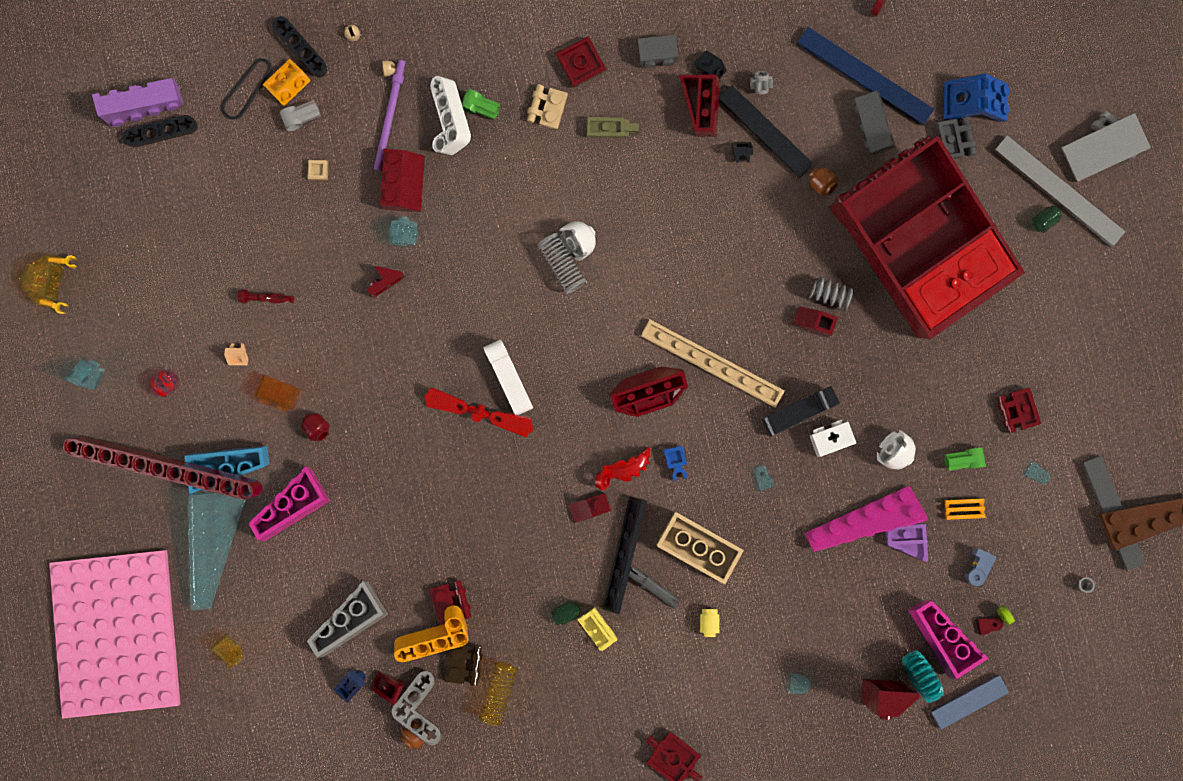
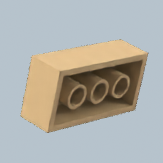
M675 511L656 543L657 547L723 584H726L744 551Z

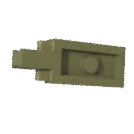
M587 117L586 137L626 138L629 137V134H639V124L629 123V120L625 118Z

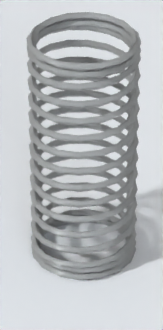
M554 233L541 240L537 246L539 249H542L541 253H544L545 260H548L547 263L550 264L552 271H555L554 275H557L556 278L559 279L558 282H561L560 285L563 286L565 294H568L584 285L586 280L585 278L578 280L582 277V274L578 275L580 271L573 273L578 267L573 268L576 263L570 265L574 262V260H570L572 256L565 258L570 252L565 253L567 249H563L565 245L560 246L563 244V241H560L561 238H558V233ZM563 259L562 261H560V262L557 263L556 265L552 266V264H554L555 262H557V261ZM563 264V265L560 266L558 269H555V270H554V268H555L556 266H559V265ZM568 266L567 268L563 269L561 272L556 273L558 270H560V269H562V268ZM568 271L563 276L558 277L561 273ZM573 273L572 275L568 276L566 279L561 280L563 277H565V276H567V275ZM573 278L568 283L563 284L566 280ZM578 280L577 282H575V283L571 284L570 286L566 287L568 284H570V283H572V282Z

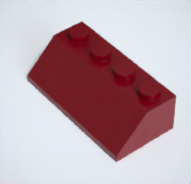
M863 679L862 703L871 712L879 716L880 719L892 720V717H899L920 698V693L902 681Z

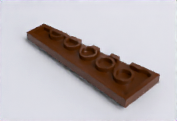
M1183 498L1099 514L1112 550H1119L1183 525Z

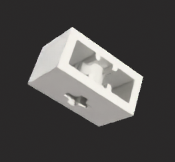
M842 420L831 423V428L825 429L823 426L813 430L814 434L809 435L817 457L856 444L849 422L843 423ZM831 435H836V438H834L833 441L828 440V437H830Z

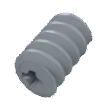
M820 277L815 281L809 298L816 294V301L823 297L824 304L831 300V307L838 303L837 309L844 305L846 311L852 299L853 289L849 288L846 291L845 285L838 289L839 284L837 282L831 286L830 279L824 283V277Z

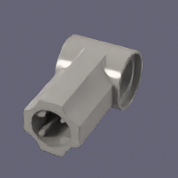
M314 100L297 107L290 106L280 111L287 131L297 130L302 127L303 123L321 116Z

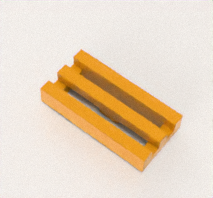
M984 499L944 500L945 520L986 518L984 514ZM979 503V507L949 508V504ZM979 511V514L950 515V512Z

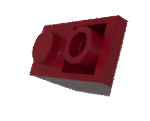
M799 306L792 325L828 338L834 331L838 317L820 310Z

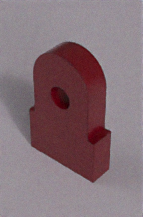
M998 617L977 619L980 635L1000 630L1004 625L1002 619Z

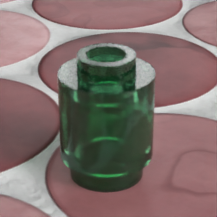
M1056 206L1046 207L1033 217L1032 225L1036 231L1045 233L1060 221L1062 213Z
M572 600L555 607V610L551 611L557 626L560 624L565 625L579 618V613H581L578 603H573Z

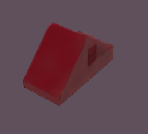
M375 266L383 279H377L370 283L367 291L375 298L404 279L405 276L401 271Z
M605 493L569 505L574 523L611 511Z

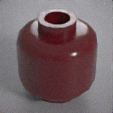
M309 413L303 417L301 430L310 441L319 442L328 436L330 425L321 414Z

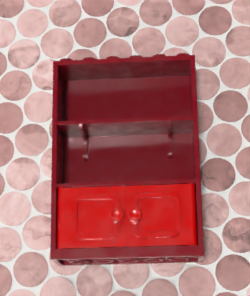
M929 135L916 141L913 144L915 147L907 148L898 154L899 158L891 159L883 164V169L875 170L867 175L866 178L868 180L859 181L850 187L852 191L844 192L835 198L836 202L831 205L917 338L932 339L1025 274V271L940 137L935 136L931 138Z

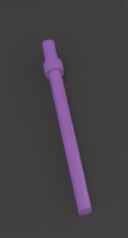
M398 60L396 72L393 74L391 81L393 83L373 169L379 172L382 169L384 149L387 146L400 85L403 84L405 61Z

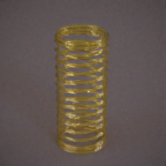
M495 662V667L493 668L497 671H492L495 675H491L493 679L489 680L494 684H488L492 688H487L490 692H486L488 696H485L486 700L483 701L487 705H482L485 709L480 710L483 713L479 714L478 719L490 725L501 726L502 716L505 715V708L509 702L507 699L510 698V691L513 690L512 686L514 684L512 682L515 681L514 678L516 677L515 674L518 673V668L506 663ZM502 677L511 678L512 681L507 680V679L502 678ZM500 681L509 682L512 685H508ZM498 694L506 695L508 698H504Z

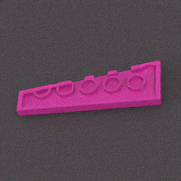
M907 486L805 533V537L813 552L838 546L842 543L856 541V539L865 536L870 537L876 533L889 532L894 528L925 522L928 520V516L911 487Z

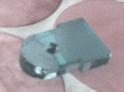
M1032 461L1024 475L1039 483H1048L1051 478L1050 474Z
M758 466L755 469V475L759 490L763 491L774 487L772 477L770 478L767 468Z

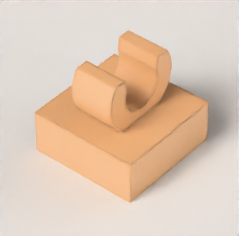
M231 344L230 348H225L224 355L228 365H248V356L244 344H241V348H235L234 344Z

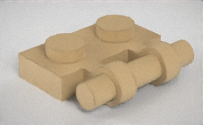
M537 84L536 91H533L532 94L533 101L531 107L527 111L529 114L527 121L534 123L535 117L541 118L540 126L558 131L568 93L550 88L548 95L543 94L544 86ZM540 101L546 102L543 111L538 110Z

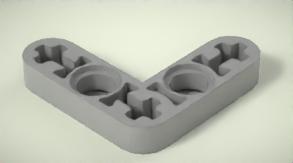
M423 671L417 675L393 706L392 716L398 723L426 744L436 745L441 739L439 729L415 711L432 689L435 682L430 672ZM427 677H429V682H430V683H429V684L425 683V684L421 687L422 690L424 691L423 693H421V691H420L418 688H416L415 686L418 685V687H420V686L422 685V680H421V679H422V678H425V679H426ZM411 692L419 694V698L414 702L408 700V695ZM405 700L406 703L412 707L409 709V707L407 706L404 709L405 715H400L399 717H397V710H402L405 707V704L403 703V701ZM414 719L422 721L419 729L411 727V722ZM425 727L430 733L435 731L436 739L431 738L428 740V735L423 731Z

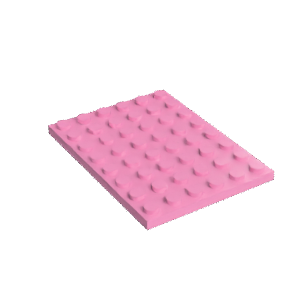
M167 550L49 563L62 718L179 706L180 693Z

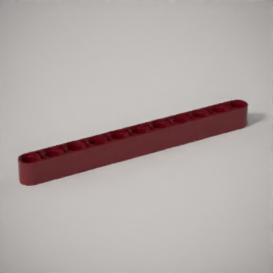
M85 436L69 438L63 445L65 453L70 456L243 500L259 496L262 492V485L256 479Z

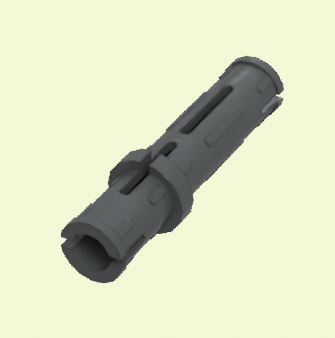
M634 565L632 566L629 573L631 579L639 583L642 589L646 588L673 609L677 607V603L681 601V598L651 579L652 576L649 574L646 575Z

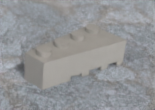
M362 581L358 588L348 596L346 601L334 611L333 615L307 640L317 658L328 655L388 615L369 582Z

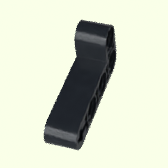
M829 386L763 418L762 422L771 437L840 404L832 386Z

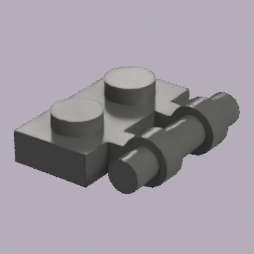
M968 117L961 119L962 126H958L957 119L936 124L938 135L953 159L964 157V149L968 151V156L976 155V142L973 141L971 133L973 128L972 124L969 123ZM960 133H964L965 142L963 143Z

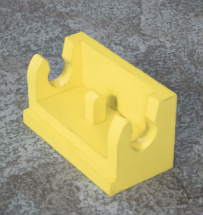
M595 607L577 619L600 651H603L618 640Z

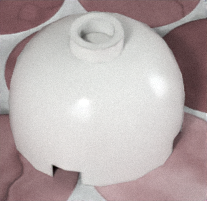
M573 221L560 229L562 234L559 236L561 241H563L562 245H565L564 248L567 249V252L571 253L572 251L575 255V260L581 261L593 252L596 239L595 231L591 226L583 222Z
M899 430V433H890L879 446L883 448L880 454L877 452V460L889 469L899 470L913 462L916 448L913 440L903 431Z

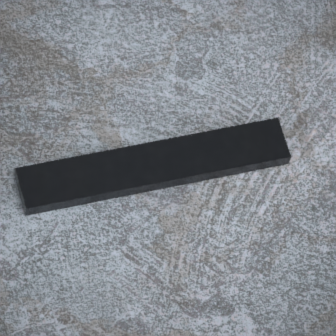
M733 85L719 97V101L799 178L812 166L813 162Z
M631 496L628 499L602 608L615 614H620L647 502V500Z

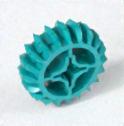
M915 650L902 658L904 670L926 702H935L944 695L943 687L935 671L920 652Z

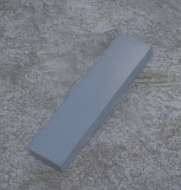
M996 675L930 712L938 727L942 730L1008 694L1009 691L1000 675Z

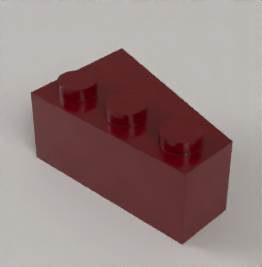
M679 75L695 133L698 137H717L720 89L718 76Z

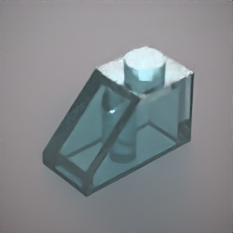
M89 359L88 362L80 360L65 376L64 380L82 388L96 390L105 369L99 367L100 363Z

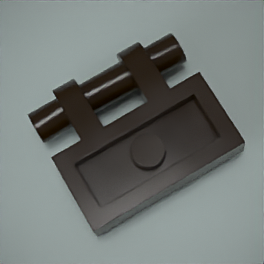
M469 644L448 650L444 682L464 684L465 676L470 677V685H477L478 678L481 675L479 666L480 660L483 657V654H481L482 646L474 645L473 652H468ZM467 659H472L471 670L466 669Z

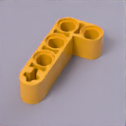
M449 606L444 612L445 624L398 637L394 642L395 659L399 662H407L465 645L468 642V630L462 610L458 606Z

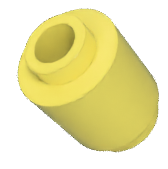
M702 609V614H700V633H704V637H716V633H719L718 609Z

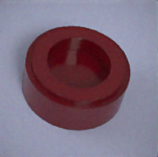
M876 0L871 14L877 17L886 0Z

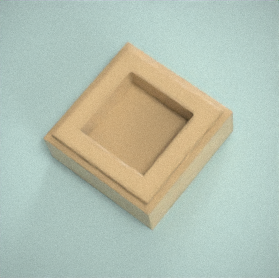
M308 160V180H328V161Z

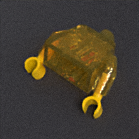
M43 255L36 259L34 263L26 264L25 272L21 271L18 274V280L22 283V290L28 292V297L34 304L48 309L54 308L60 314L66 313L60 310V306L69 305L63 302L54 303V301L58 300L64 265L61 264H66L71 269L76 268V265L69 264L70 260H77L74 256L70 255L62 258V256Z

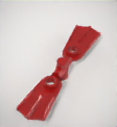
M432 387L424 395L426 406L456 414L469 412L472 415V420L475 422H480L482 418H488L493 425L523 437H527L534 430L532 419L529 417L500 411L491 413L485 410V406L482 404H478L477 407L471 405L468 407L464 400Z

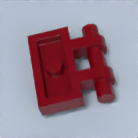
M1030 387L1009 393L1012 400L1009 402L1006 401L1005 395L997 397L999 402L998 408L1002 411L1004 418L1003 424L1004 427H1007L1009 434L1016 432L1014 424L1019 423L1021 430L1041 424ZM1010 407H1014L1017 417H1011Z
M461 580L454 582L455 590H450L449 583L429 589L439 625L445 624V609L449 606H455L453 596H458L460 603L458 607L462 610L464 618H471L470 603H467L466 589L462 586Z

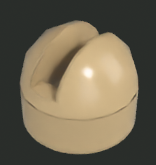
M348 25L345 28L344 34L349 41L359 39L360 31L357 26ZM350 29H352V31H353L354 34H355V35L352 36V37H351V34H350V31H349Z
M382 61L384 76H391L396 72L395 64L392 61Z

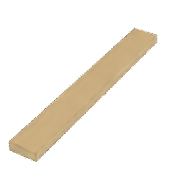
M650 319L640 336L774 408L778 405L785 391Z

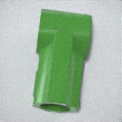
M467 89L461 103L464 111L471 114L477 113L492 120H495L500 109L499 103L484 98L480 93L471 89Z
M983 447L945 454L944 460L947 470L972 469L986 466Z

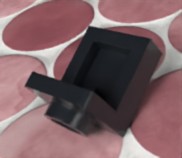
M707 50L694 62L698 70L706 75H717L719 79L727 71L722 59Z

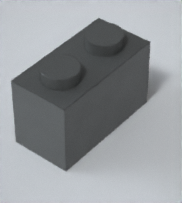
M676 35L638 39L640 67L653 68L660 64L672 66L674 63H677Z

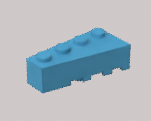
M267 445L185 455V462L240 476L270 464ZM188 486L189 494L202 490Z

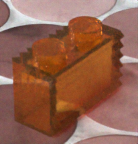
M262 375L254 396L259 398L258 402L269 405L270 402L277 404V409L287 412L288 409L294 410L302 389Z

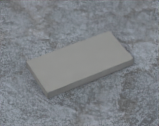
M1134 113L1061 147V150L1076 182L1151 147Z

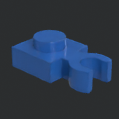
M683 446L664 450L668 469L674 468L672 473L673 480L677 481L676 474L678 472H681L684 479H686L687 473L682 469V465L687 464Z

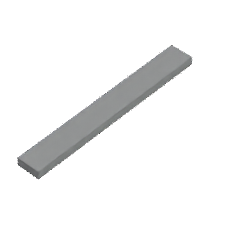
M1008 135L994 150L996 154L1110 247H1113L1125 233L1121 227Z

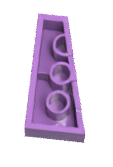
M172 78L147 83L144 88L136 85L131 86L125 92H117L116 89L109 91L110 95L100 96L99 93L92 94L98 117L113 127L122 126L124 122L139 121L144 116H156L161 111L176 110L179 108L178 106L184 105L178 83Z

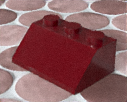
M384 149L380 206L383 210L421 212L424 155L406 150Z

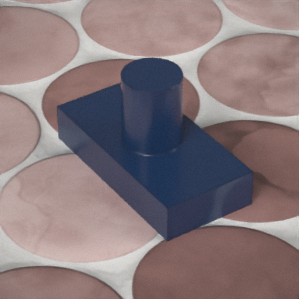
M351 669L334 688V691L348 703L365 684L363 681L366 678L365 674L361 670L354 672Z

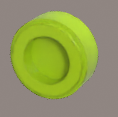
M1004 605L997 609L999 617L1006 625L1015 622L1012 614Z

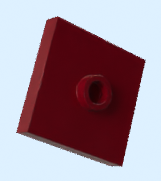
M589 36L555 53L573 88L606 71V67Z

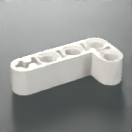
M435 76L430 86L443 132L434 138L432 146L435 152L454 155L470 142L471 134L455 82L448 78Z
M497 340L483 347L515 415H520L533 409L502 340Z

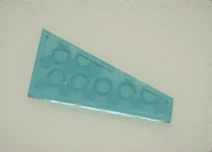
M215 492L188 494L189 599L191 611L211 609L245 503L243 499Z

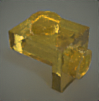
M227 634L211 646L212 651L225 661L228 669L233 665L239 664L243 658L242 647Z

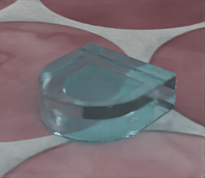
M791 673L789 693L800 695L807 693L810 689L809 679L803 674Z

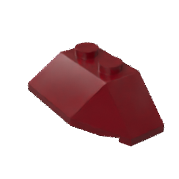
M660 366L624 378L610 392V397L616 412L639 417L672 406L682 395L683 391L688 388L683 369Z

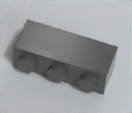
M876 90L855 98L856 104L853 106L856 115H860L861 118L859 127L861 132L866 135L867 140H864L866 150L875 155L895 148L880 93Z

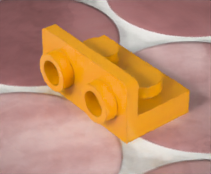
M289 59L263 86L285 106L310 82V79Z

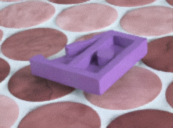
M926 524L902 526L886 532L888 546L922 561H928Z

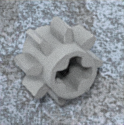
M767 71L755 72V77H750L751 89H754L756 94L768 93L769 88H773L772 76H769Z

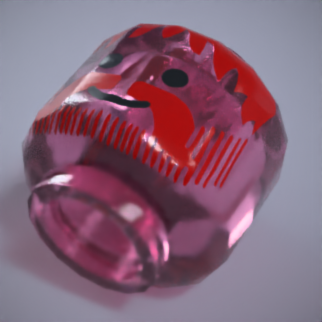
M163 369L150 379V390L156 397L160 395L166 398L179 388L178 382L180 380L172 370L167 371Z

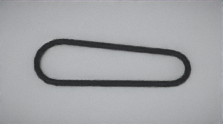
M260 58L256 60L223 101L222 112L227 118L238 119L244 115L271 71V63L267 59ZM261 61L266 62L269 69L241 114L235 117L229 116L225 112L226 102L257 63Z

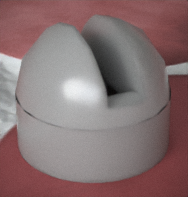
M1084 577L1079 580L1078 588L1083 593H1090L1094 590L1095 583L1091 578ZM1088 581L1090 584L1083 590L1082 586Z

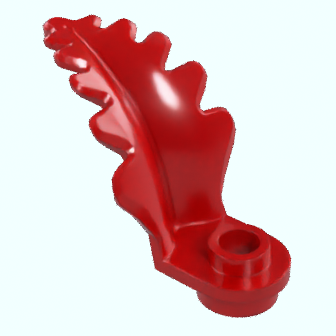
M647 447L636 458L631 457L628 461L619 460L614 464L604 465L601 473L598 472L596 474L595 487L604 491L610 486L612 478L628 482L631 481V476L639 477V470L645 471V464H649L650 447Z

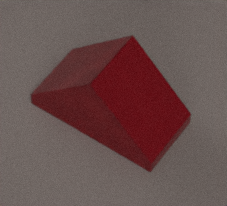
M378 671L371 690L395 705L401 696L406 682Z

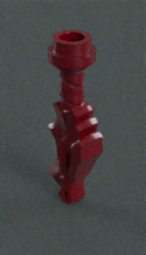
M243 289L238 291L237 294L238 302L242 304H247L250 300L273 304L294 303V296L276 293L251 294L248 290Z

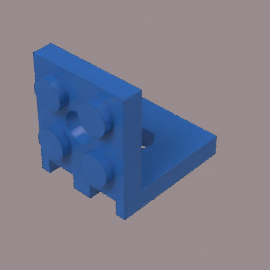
M986 73L944 82V119L953 120L983 114L999 122L1008 121V96L1010 93L1008 84ZM965 93L966 98L960 103V97Z

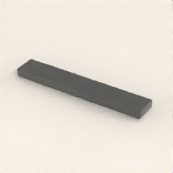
M1102 456L1081 462L1101 512L1105 513L1123 509ZM1138 543L1117 550L1127 571L1146 564Z

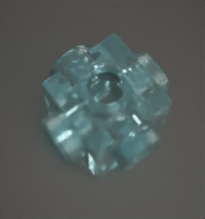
M399 217L398 220L391 221L389 230L390 244L403 247L417 245L418 222L410 221L408 217Z

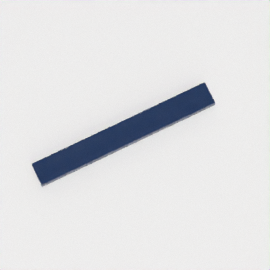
M807 27L797 42L799 46L870 92L877 90L883 101L923 126L933 112L934 108L813 29Z

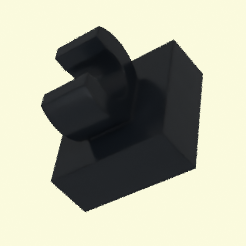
M751 142L732 143V152L736 163H739V157L742 155L746 156V163L750 161L749 155H753Z

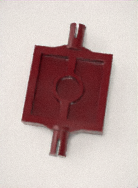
M669 731L664 739L659 742L651 737V735L645 740L646 743L654 748L652 755L646 763L667 780L683 781L688 776L695 781L702 779L703 776L694 770L701 754L673 732Z

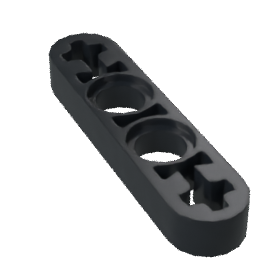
M283 16L275 18L272 23L275 32L314 76L323 77L328 70L324 60L287 18ZM278 24H284V26L289 32L285 33L284 30L280 28ZM293 35L299 37V41L296 44L289 43V39ZM305 49L311 51V55L308 58L301 57V53ZM313 60H315V62L319 66L321 65V71L316 70L315 66L312 64Z
M183 115L130 128L124 132L123 140L130 147H140L192 134L197 130L198 124L193 117ZM186 121H189V122L192 123V124L189 125V128H186L185 126H183V125H186V124H187ZM169 124L174 125V131L167 134L165 127ZM150 129H155L156 135L153 138H147V131ZM132 134L137 136V138H134V142L129 140L132 138Z

